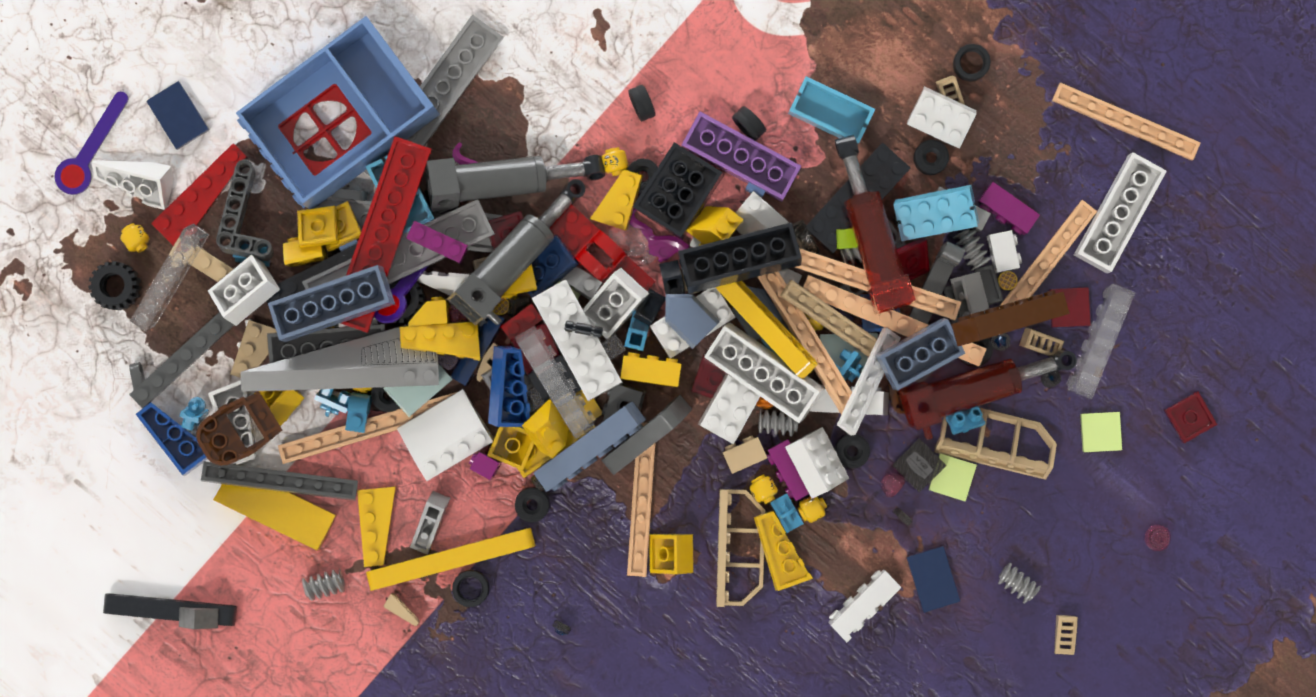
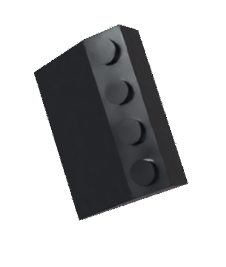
M674 142L634 203L633 208L683 240L688 233L686 230L698 217L724 177L723 172Z

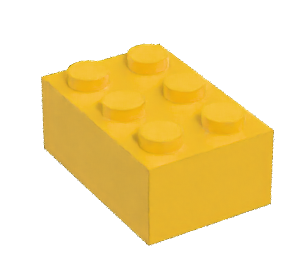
M628 352V356L624 355L620 379L678 387L681 364L678 363V359L666 358V361H659V357L647 355V359L639 358L640 354Z

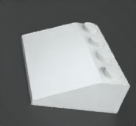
M463 389L397 428L426 481L493 442L492 434Z

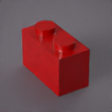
M530 304L503 324L501 328L511 340L533 329L544 320L535 307Z

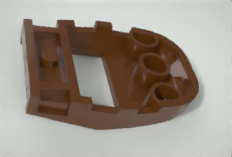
M256 391L253 395L241 397L218 408L211 416L209 415L201 422L197 429L196 437L207 459L216 465L224 466L254 454L279 434L282 428L261 393ZM243 405L264 437L248 448L245 447L227 417L228 414Z

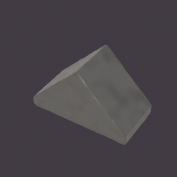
M179 607V627L189 629L218 628L219 609Z

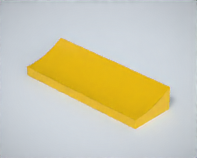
M222 484L213 499L315 550H320L336 517V514L289 492Z

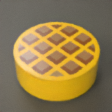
M1011 271L1002 272L998 276L999 287L1003 290H1011L1017 285V276Z
M501 297V301L495 306L493 312L497 315L506 314L510 308L509 301Z

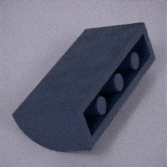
M488 317L486 318L488 323L478 328L480 361L467 357L461 358L451 374V378L465 386L469 385L484 355L493 344L501 330V326L505 323L506 320L500 317L502 321L499 325L493 323Z

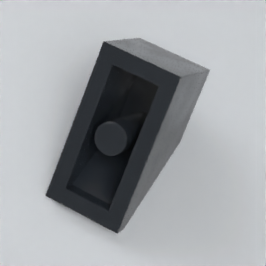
M678 260L659 264L665 295L685 294Z

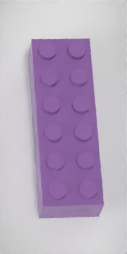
M702 112L698 113L681 147L747 184L749 182L759 187L766 194L781 202L801 168V165Z

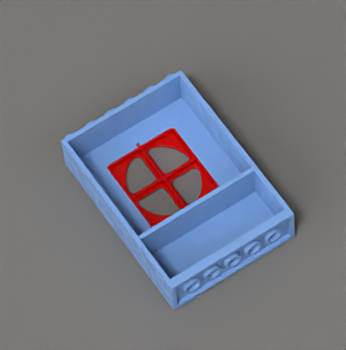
M367 16L236 112L239 117L237 121L240 126L250 133L248 135L249 138L261 148L259 152L262 156L272 163L270 167L281 178H284L281 180L284 186L292 193H295L292 197L299 205L308 209L317 207L337 190L366 170L365 166L387 155L394 136L407 140L440 115ZM325 101H335L344 104L347 110L328 125L321 121L313 109L315 104ZM308 113L319 128V131L307 141L297 146L294 142V129L301 115ZM354 117L357 124L355 138L349 148L343 150L333 137L332 130L348 118ZM321 138H326L337 152V157L328 161H312L304 156V151Z

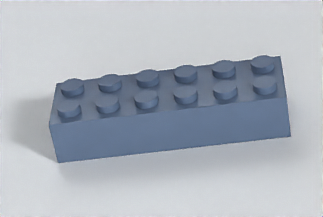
M376 265L269 302L268 306L279 340L287 342L392 306L395 302L384 267Z
M632 401L533 474L546 492L550 489L555 491L568 482L566 478L571 480L582 472L581 467L586 469L597 461L596 456L601 458L613 449L612 444L616 447L628 438L627 433L631 436L643 427L641 423L646 419Z

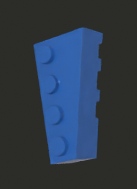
M494 346L488 423L496 427H522L530 418L529 411L531 410L530 404L527 401L526 392L528 391L524 381L525 372L521 349L512 346Z
M149 403L136 413V416L183 476H186L207 460L197 442V438L153 403Z

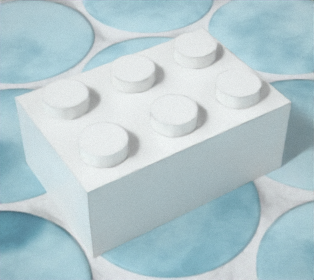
M924 86L907 125L960 149L976 116V110Z
M251 254L209 289L208 292L223 318L237 326L277 293L280 288L265 264Z
M620 268L610 276L583 308V311L593 327L599 326L603 328L602 335L608 340L619 330L649 293Z
M725 374L698 425L734 444L760 396L735 378Z
M823 427L785 447L811 498L826 493L849 479Z

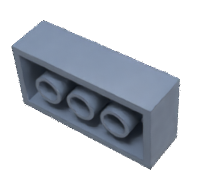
M942 318L875 356L892 389L898 391L965 354L962 346H957L949 320Z

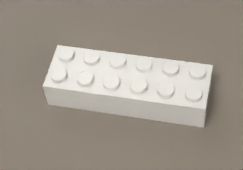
M1135 153L1129 154L1076 249L1074 256L1105 273L1112 272L1162 181L1166 170Z
M567 280L532 298L588 401L622 383L598 337L564 330L566 321H572L575 324L578 322L591 325Z
M732 323L724 325L704 356L707 360L798 423L805 419L825 389L808 376L805 379L798 377L778 355Z

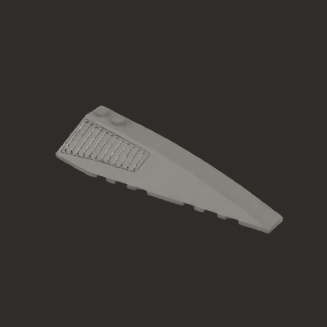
M393 328L241 371V391L439 385L438 355L436 352L401 348L399 328Z

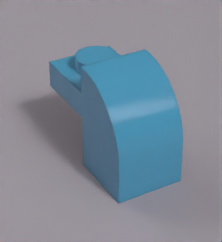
M634 311L624 347L643 352L649 326L634 318L633 316L636 313Z
M351 393L347 408L348 414L345 430L365 433L368 414L371 411V395Z

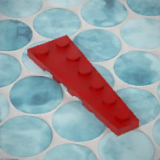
M233 143L151 224L179 251L184 241L189 239L193 230L205 217L204 215L229 184L237 162L248 157Z

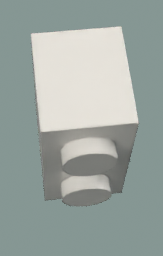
M1012 230L986 236L995 273L1020 268L1019 264H1022L1020 253L1016 252L1015 246L1018 245L1016 234H1013Z

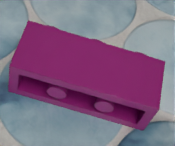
M994 182L988 186L977 202L980 204L981 209L996 215L995 219L1000 223L1009 224L1012 227L1011 230L1018 235H1026L1040 216V214Z
M416 221L413 222L406 239L460 264L469 248L468 245Z
M786 439L768 449L769 454L766 456L771 466L775 464L778 469L775 473L780 482H785L787 488L784 490L789 498L797 501L808 495L809 492L785 448L790 444L789 440Z

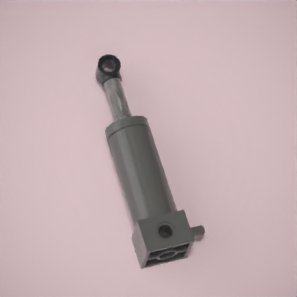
M590 155L580 163L545 166L542 156L455 165L454 158L427 161L425 179L431 213L458 209L459 202L545 192L547 180L583 176L587 177L588 180H599L605 177L602 156Z
M578 179L567 183L560 192V196L539 219L530 214L526 215L482 264L455 289L447 300L474 325H477L487 317L493 323L499 325L502 319L493 312L495 306L501 301L503 294L554 240L553 233L549 227L552 226L569 205H573L584 195L586 189L584 183ZM570 187L576 188L577 194H573Z

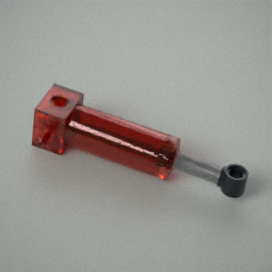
M850 135L836 139L835 146L838 156L841 160H844L854 196L844 203L869 283L867 290L874 313L877 315L911 305L916 301L908 274H904L880 192H870L866 189L857 158L859 150L855 136Z
M1059 350L1049 358L1018 368L1013 360L1009 358L930 384L921 382L902 388L898 392L908 426L915 430L923 428L925 438L927 440L932 439L933 435L930 426L941 423V418L1022 392V380L1054 370L1056 372L1063 369L1071 370L1077 363V357L1073 352ZM1064 355H1067L1068 362L1065 365H1063L1061 361L1062 357ZM922 402L921 408L918 409V405Z

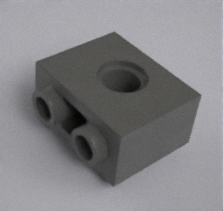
M623 383L608 390L607 396H609L608 404L605 403L602 410L603 420L605 421L623 408L624 401L629 403L633 401L641 412L646 391Z

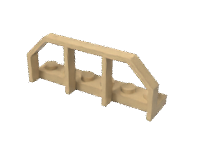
M964 405L948 415L971 409L975 406ZM980 408L985 425L980 427L976 447L967 442L960 443L950 438H945L947 421L945 419L946 416H944L940 437L934 449L935 453L1045 480L1053 469L1057 444L1040 422ZM987 418L1015 425L1011 455L1007 452H997L987 447H982ZM1021 426L1035 429L1050 448L1048 464L1044 461H1034L1024 456H1016Z
M719 489L716 606H744L763 588L764 550L760 540L759 563L730 562V552H726V544H730V533L728 532L758 533V530L753 528H727V525H731V513H727L728 505H731L732 494H745L761 511V514L765 513V509L755 501L747 490ZM726 567L759 568V585L742 601H728L729 591H725V583H729V571H726Z

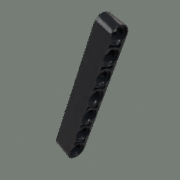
M105 593L103 613L179 621V607L219 609L218 625L235 626L237 606Z

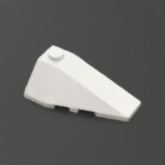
M92 162L95 179L113 188L119 187L127 192L126 195L130 197L134 195L142 199V203L147 206L163 210L167 208L174 182L171 166L155 162Z
M754 191L736 212L737 215L744 219L736 229L742 235L789 223ZM808 240L807 242H805L804 245H803V243H802V246H803L804 250H805V246L807 245V243L810 242L809 240Z
M424 271L417 281L450 296L469 274L449 273L448 275L441 272L432 271L427 273Z

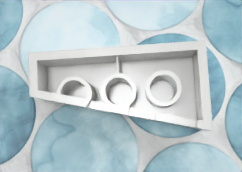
M241 380L208 393L215 412L225 404L236 401V399L241 397H248L247 391H241ZM243 405L228 414L227 417L245 447L248 448L254 444L251 415ZM256 452L249 457L238 460L236 464L239 466L256 459Z
M877 388L865 414L888 416L889 393L882 392L881 388ZM826 389L823 390L810 412L840 413Z
M884 569L876 571L871 576L872 581L866 585L864 583L857 590L858 594L854 598L850 596L843 603L844 607L840 611L835 610L829 616L831 620L828 623L846 642L852 638L850 636L852 631L853 633L859 631L864 626V620L872 618L879 610L878 607L885 605L900 590L899 584Z

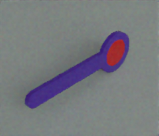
M120 91L114 95L77 157L62 161L56 168L55 182L64 193L76 195L84 192L89 187L92 179L89 164L128 103L129 98L125 92Z
M427 267L399 280L396 286L391 289L395 304L377 310L374 315L377 321L392 323L402 317L407 308L405 296Z

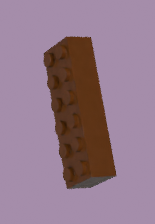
M1055 290L1029 297V299H1021L958 318L959 322L953 323L951 326L957 346L959 347L1070 314L1064 292L1055 293Z

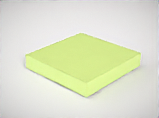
M1120 412L1080 414L1083 452L1122 450Z
M940 453L928 490L966 502L977 465ZM942 460L943 462H942V464H941V466H940L941 468H940V470H939V472H938L939 474L936 475L935 473H937V472H936L937 469H938L937 467H939L938 465H939L940 461Z

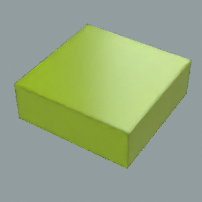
M856 228L836 229L837 249L857 248Z

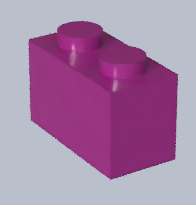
M484 452L474 453L469 461L471 465L470 470L488 480L494 478L502 463L487 456Z

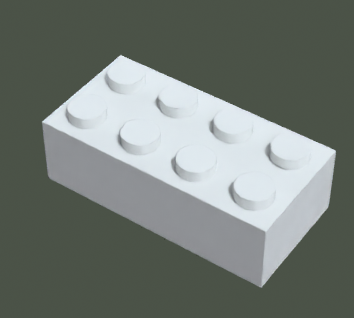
M716 288L707 289L696 296L720 321L706 336L735 319L733 312ZM665 317L650 326L669 358H673L690 347L665 322Z

